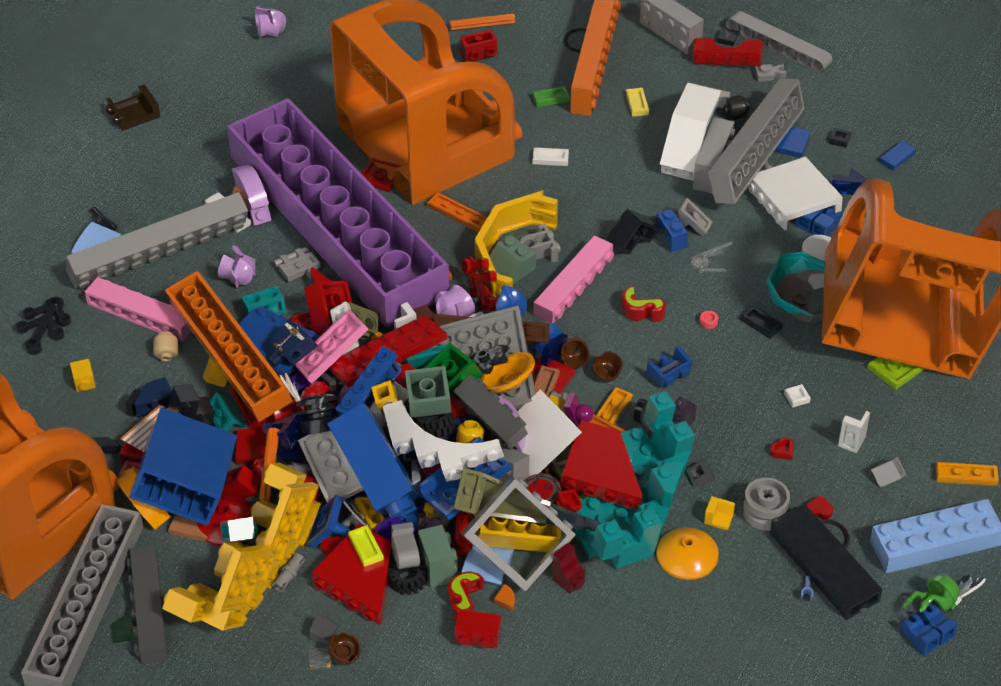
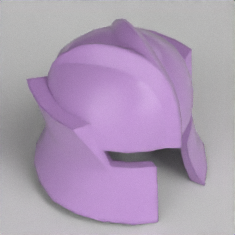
M256 6L255 18L259 37L269 35L278 38V35L286 27L285 15L277 9H265Z
M232 246V250L236 253V258L233 260L224 254L218 268V276L223 279H229L238 288L239 285L249 284L252 278L256 277V260L243 254L238 246Z
M452 285L449 291L438 292L436 295L437 314L471 316L475 313L472 298L466 290L458 285Z

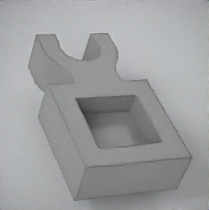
M772 64L755 66L754 71L758 82L775 80V77L786 78L784 64L772 67Z

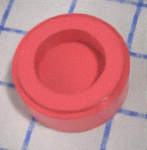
M704 311L700 314L699 323L703 328L713 329L718 325L719 317L713 311Z

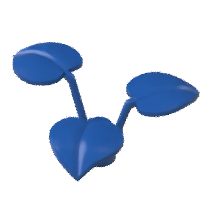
M503 285L497 299L496 311L519 306L521 316L524 315L527 309L525 297L515 288ZM546 322L550 323L549 343L534 342V348L542 354H552L560 350L565 338L561 329L556 324Z

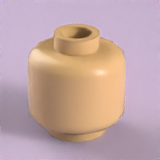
M160 332L153 339L154 356L164 362L171 361L172 358L178 355L177 337L171 332Z

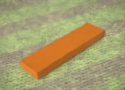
M439 192L427 202L428 208L478 233L488 218Z

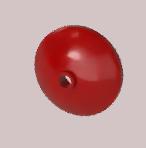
M222 495L208 526L197 522L198 528L208 537L206 539L207 543L221 546L224 542L222 541L220 522L250 518L253 506L241 497Z

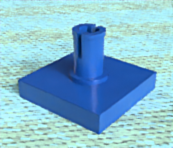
M335 495L318 510L307 542L309 547L314 549L331 533L343 537L347 536L349 527L337 521L343 501L342 497Z

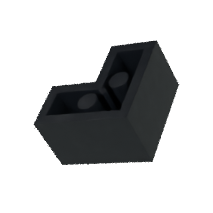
M627 209L621 215L615 227L611 229L606 239L620 251L631 254L640 239L650 243L660 228L647 216Z
M192 384L173 386L168 410L212 426L215 412L208 397H198Z

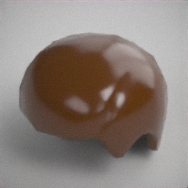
M579 337L567 339L560 348V356L563 363L573 369L583 367L590 358L587 343Z
M605 351L603 355L595 358L592 364L593 375L603 382L614 381L621 373L623 367L622 359L614 352Z
M344 632L336 636L333 635L328 646L329 657L332 661L344 666L355 662L359 658L361 651L359 641L353 635Z

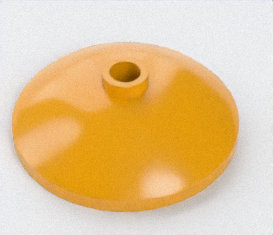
M528 352L514 353L507 356L508 363L493 366L490 374L484 373L481 377V380L487 386L485 389L495 393L509 392L517 389L526 381L534 369L535 359L532 354Z
M680 527L670 530L661 537L656 549V557L661 568L671 576L685 580L699 579L708 575L716 567L719 556L718 547L713 538L704 531L691 527Z

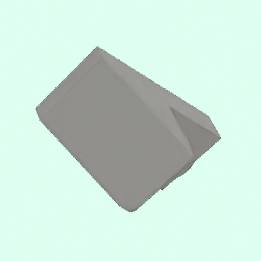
M688 198L684 200L678 210L679 220L683 226L690 225L701 236L707 233L713 223Z

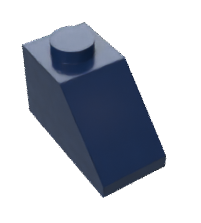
M165 377L146 383L134 402L137 418L148 415L158 405L168 408L172 390Z

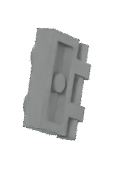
M307 247L296 248L292 253L282 254L278 259L273 260L274 266H279V271L288 282L310 273L312 267L316 270L321 268L319 260L312 252H309Z

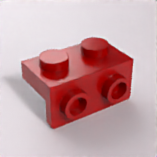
M462 511L457 514L456 521L452 523L450 547L455 549L457 558L470 552L473 548V544L461 532L474 519V516Z

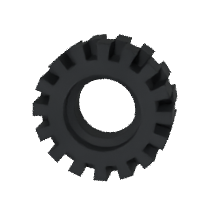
M452 410L451 413L417 417L418 426L433 436H445L455 429Z
M420 560V566L398 569L396 561L395 563L391 562L389 567V583L395 592L400 590L401 595H404L405 592H407V595H411L413 591L414 594H417L418 589L422 590L423 585H426V565L422 560ZM403 572H413L416 574L413 578L409 579L400 577V574Z

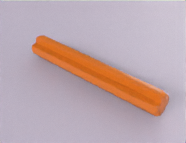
M512 13L450 21V28L453 31L515 23V15Z
M268 428L259 496V501L266 500L270 503L273 487L263 481L266 468L270 463H276L279 429Z

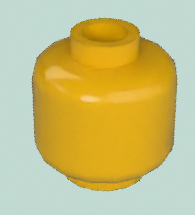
M467 420L459 425L456 442L467 444L477 437L483 439L484 430L478 422Z

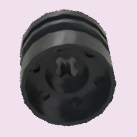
M317 394L296 401V407L306 406V410L297 411L298 415H307L308 419L299 422L301 435L331 431L327 423L338 418L340 415L331 414V411L335 410L338 404L330 405L329 401L337 400V394Z

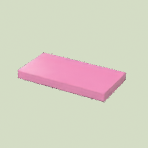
M348 309L315 341L318 347L296 363L295 366L312 384L368 328Z

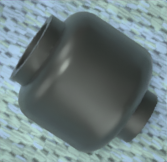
M737 95L728 97L726 104L723 105L725 115H729L731 119L745 117L747 112L750 111V106L747 98Z

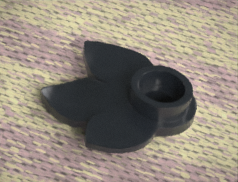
M496 345L489 350L482 349L476 353L474 361L479 365L482 373L490 374L493 366L508 363L505 353L510 348L507 345Z

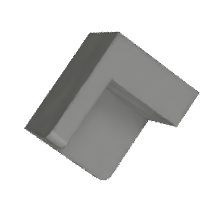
M898 456L871 469L880 487L895 482L906 475Z

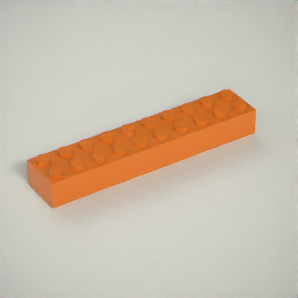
M594 0L571 86L570 113L591 116L592 110L596 109L597 99L595 98L599 97L600 88L598 86L601 87L602 85L601 75L604 76L605 65H607L608 54L611 48L609 43L613 41L612 32H615L619 16L617 11L621 9V1Z
M198 271L165 289L171 305L258 422L293 402L286 385Z

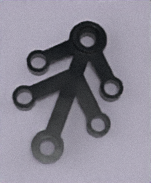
M51 297L40 307L35 309L27 307L23 310L24 318L27 320H31L36 315L46 312L45 315L32 321H19L16 324L19 333H26L29 329L38 326L33 338L28 339L26 342L28 354L37 355L42 351L40 341L47 327L50 328L55 340H60L64 337L63 329L58 327L52 318L56 314L59 317L60 325L68 326L71 324L70 315L62 310L64 307L62 298Z

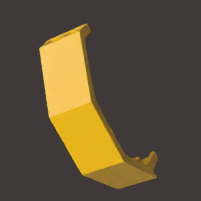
M544 190L495 205L475 238V260L487 258L489 261L488 269L480 270L477 268L479 274L495 271L489 254L502 234L528 225L539 226L541 224H546L548 229L555 230L557 227L558 200L544 196ZM496 272V282L484 281L492 296L499 297L503 285L513 287V278Z

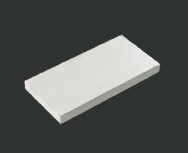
M331 431L310 434L298 440L326 502H329L335 495L345 500L364 490Z

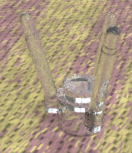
M729 241L702 253L690 256L693 270H699V273L727 272V269L705 268V266L708 265L707 258L724 253L723 248L732 245L733 242Z

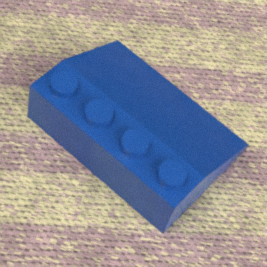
M260 306L251 311L239 325L273 370L285 376L286 372L290 374L298 368L292 365L286 358L277 367L269 358L277 351L271 345V340L287 319ZM295 323L314 342L320 337L314 331L307 330L298 323Z

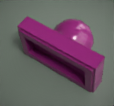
M576 393L568 394L563 408L567 417L579 428L581 420L590 422L593 419L594 412L589 405H580Z

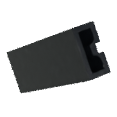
M806 504L794 507L788 513L773 519L770 530L772 537L803 572L811 577L810 580L846 620L860 613L862 608L865 607L867 609L880 602L882 588Z

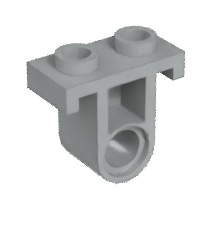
M546 224L539 225L537 233L521 238L520 242L536 253V260L550 256L551 263L558 261V253L561 252L558 242H555L553 232L548 229Z
M412 522L391 525L393 562L396 561L398 569L420 566L419 551L413 535L414 527Z

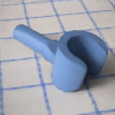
M810 576L805 577V587L801 590L800 594L801 600H803L804 594L810 595V601L813 599L814 592L810 588Z

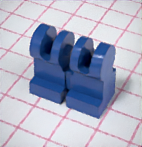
M827 208L797 217L795 226L808 233L812 230V235H825L829 237V234L837 228L843 214L840 212L834 214V209L829 208L826 211Z
M930 603L923 612L920 613L918 610L916 614L913 613L908 619L905 618L900 621L899 627L902 633L912 641L916 649L925 656L938 648L939 645L954 638L958 623L952 618L948 619L934 603Z

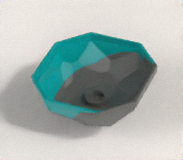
M805 252L781 254L766 281L768 293L773 304L801 321L811 324L821 322L823 319L825 262Z

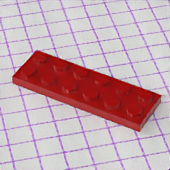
M424 315L340 356L328 369L349 388L353 386L382 346L397 354L396 361L400 363L408 357H412L447 340V333L428 316Z

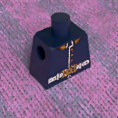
M289 318L271 340V345L277 351L269 359L277 367L285 358L292 365H295L317 348L318 345Z

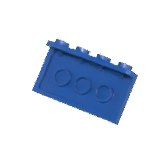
M384 346L381 347L335 408L340 416L362 403L370 409L375 401L371 387L387 381L392 383L402 371L396 361L397 354Z
M477 437L471 443H483L484 441ZM499 458L496 461H489L467 469L500 479L512 468L507 461ZM440 467L419 484L418 490L423 499L446 519L450 520L460 512L453 509L460 479L447 482Z

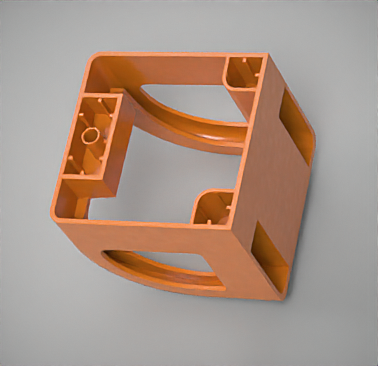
M381 0L330 21L337 125L369 160L376 158L401 165L396 168L373 161L378 168L387 170V178L390 181L394 176V187L411 205L417 204L434 196L437 192L440 193L514 157L515 141L522 138V130L515 120L514 97L509 84L500 73L489 65L479 62H455L451 52L448 28L444 20L433 8L418 0ZM399 21L417 22L423 36V58L417 62L413 60L391 39L381 26ZM483 91L492 95L495 100L490 101L483 94Z
M872 178L863 182L851 197L825 251L822 343L970 379L1001 328V284L985 312L983 282L989 271L1001 273V209H993L987 213L978 224L974 233L968 236L922 224L898 215L894 209L893 190L889 181Z
M0 374V592L9 599L14 600L85 539L101 504L117 507L114 493L120 486L117 483L118 477L108 469L103 450L93 438L76 428L60 427L50 428L47 431L42 430L37 426V422L29 412L21 410L15 400L10 384L2 374Z

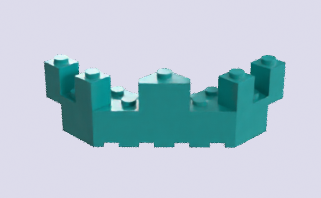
M667 391L649 396L644 417L653 430L651 440L642 426L621 432L642 493L638 510L609 503L595 497L581 500L582 508L577 514L602 523L596 527V530L572 528L588 559L599 556L601 561L611 559L616 569L653 557L684 476L695 435L686 421L677 424L673 423L672 419L676 405Z

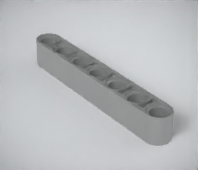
M737 11L726 21L727 28L738 31V35L748 40H763V47L815 72H822L833 61L829 52L742 11Z

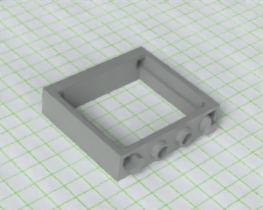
M510 477L461 534L526 592L553 561V554L570 542L576 534L571 531L573 526L565 519L561 521L556 517L558 515L556 510L550 505L545 507L541 503L543 499L536 492L531 494L526 489L528 485L521 478L516 480ZM515 488L564 533L525 579L474 534Z

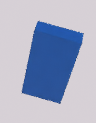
M901 141L880 157V163L894 171L916 153V149Z

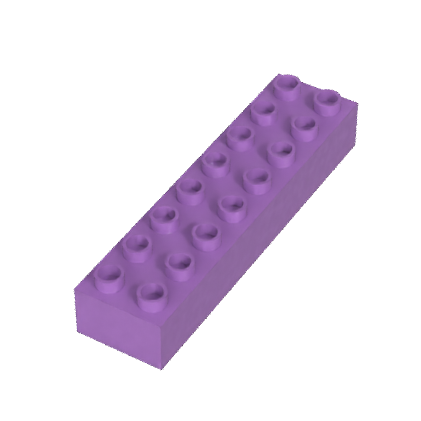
M289 98L227 126L231 158L238 166L250 164L255 169L267 198L343 281H347L349 288L369 310L378 313L379 321L386 328L394 325V320L401 317V304L408 302L412 309L426 304L430 307L435 304L438 292L449 291V265Z

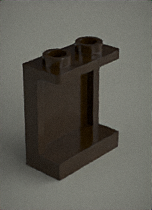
M145 84L138 86L139 95L113 103L110 97L107 98L106 111L108 115H112L114 124L118 125L122 131L160 117L159 104Z

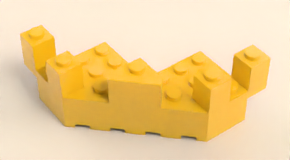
M279 462L270 463L265 470L263 482L281 491L279 493L278 505L266 500L256 501L251 509L253 521L267 528L266 531H261L257 536L256 546H248L240 541L224 542L219 548V557L214 568L215 575L221 578L222 585L220 590L216 591L201 583L192 584L187 590L181 587L171 588L164 596L162 609L191 623L202 620L222 631L243 626L247 621L245 616L250 609L255 610L264 599L263 592L266 588H272V583L279 576L278 573L281 568L290 561L299 546L303 547L308 541L321 503L314 500L319 485L313 482L304 483L307 475Z

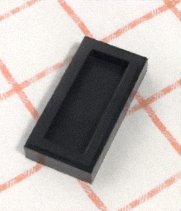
M751 306L740 318L742 322L769 339L782 329L781 323L754 306Z

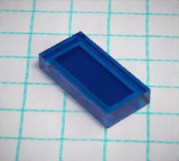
M560 334L543 348L542 365L548 366L560 356V348L562 343L568 339V335Z

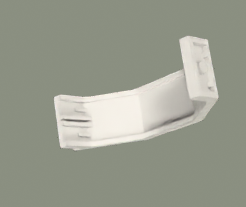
M687 83L672 115L660 161L661 173L694 181L695 162L701 150L709 121L715 108H723V105L726 104V99L730 97V92Z

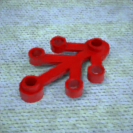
M471 256L466 257V259L462 260L461 267L463 273L469 276L471 297H477L479 310L496 311L498 297L492 296L484 281L496 282V272L493 270L487 271L485 274H479L477 268L480 270L489 268L488 259L481 258L476 261Z

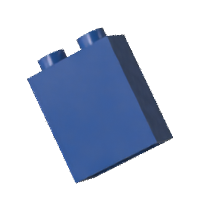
M364 403L327 423L370 502L378 513L384 517L390 515L391 519L398 517L400 520H403L418 510L414 501L420 499L421 496L413 485L408 472L396 454L376 415Z
M160 408L148 436L129 498L208 526L221 498L237 435L183 416L180 413Z

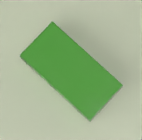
M565 86L532 92V98L537 108L570 102V96Z

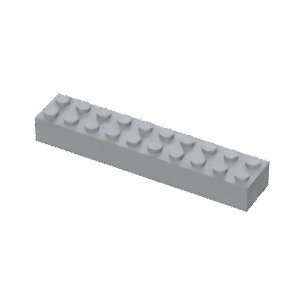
M780 78L709 170L708 179L711 182L715 203L735 204L804 111L805 107L799 79Z
M239 192L68 255L66 258V271L74 289L86 288L97 277L106 280L114 274L116 276L123 274L127 269H137L143 263L155 262L162 256H171L178 250L191 248L196 243H205L212 237H221L228 231L241 229L246 222L248 209Z
M101 504L21 672L25 686L72 685L124 571L127 558L130 557V549L134 548L143 529L140 512Z

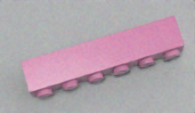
M594 235L534 301L533 316L551 323L560 319L564 311L572 306L577 296L583 293L585 287L590 285L594 277L602 272L604 266L612 261L614 257L613 244Z
M99 277L85 291L87 305L158 333L171 332L181 342L191 333L189 327L171 304L163 303L155 298H150L140 292L132 291Z

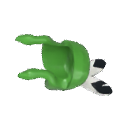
M939 573L933 575L927 581L928 590L926 592L914 591L906 599L903 607L905 609L918 597L922 601L919 609L920 613L930 603H934L939 610L953 611L962 601L961 598L978 589L986 579L980 577L972 581L970 575H967L961 580L958 587L957 583L946 574Z

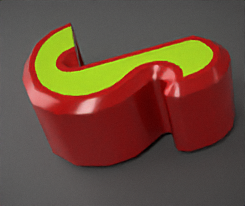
M630 286L622 294V311L630 320L640 321L651 317L653 322L661 321L665 317L666 302L661 298L635 299L634 286Z
M472 571L463 572L452 577L448 583V601L453 606V617L456 621L459 609L468 611L474 609L469 594L484 588L483 577L479 573Z

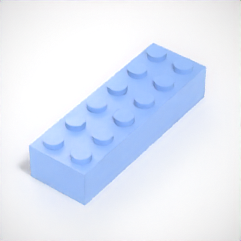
M985 499L873 526L870 543L885 573H890L1001 546V522L989 500Z

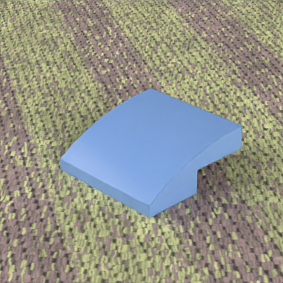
M91 222L77 240L71 253L90 248L122 236V234Z
M473 545L472 550L467 554L461 573L469 571L479 573L483 577V582L502 587L505 574ZM490 547L510 566L514 549Z

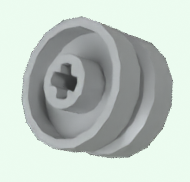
M763 477L752 481L745 490L743 516L746 522L754 528L770 531L773 519L788 513L790 492L787 486L773 478Z

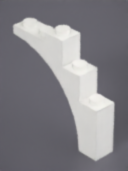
M402 400L383 406L392 445L396 454H406L415 450L421 468L432 467L440 463L447 482L460 479L463 468H473L504 457L499 439L467 444L446 441L420 428L407 413Z

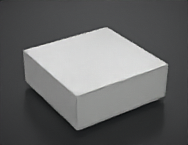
M803 384L784 390V395L792 408L810 403L811 398Z

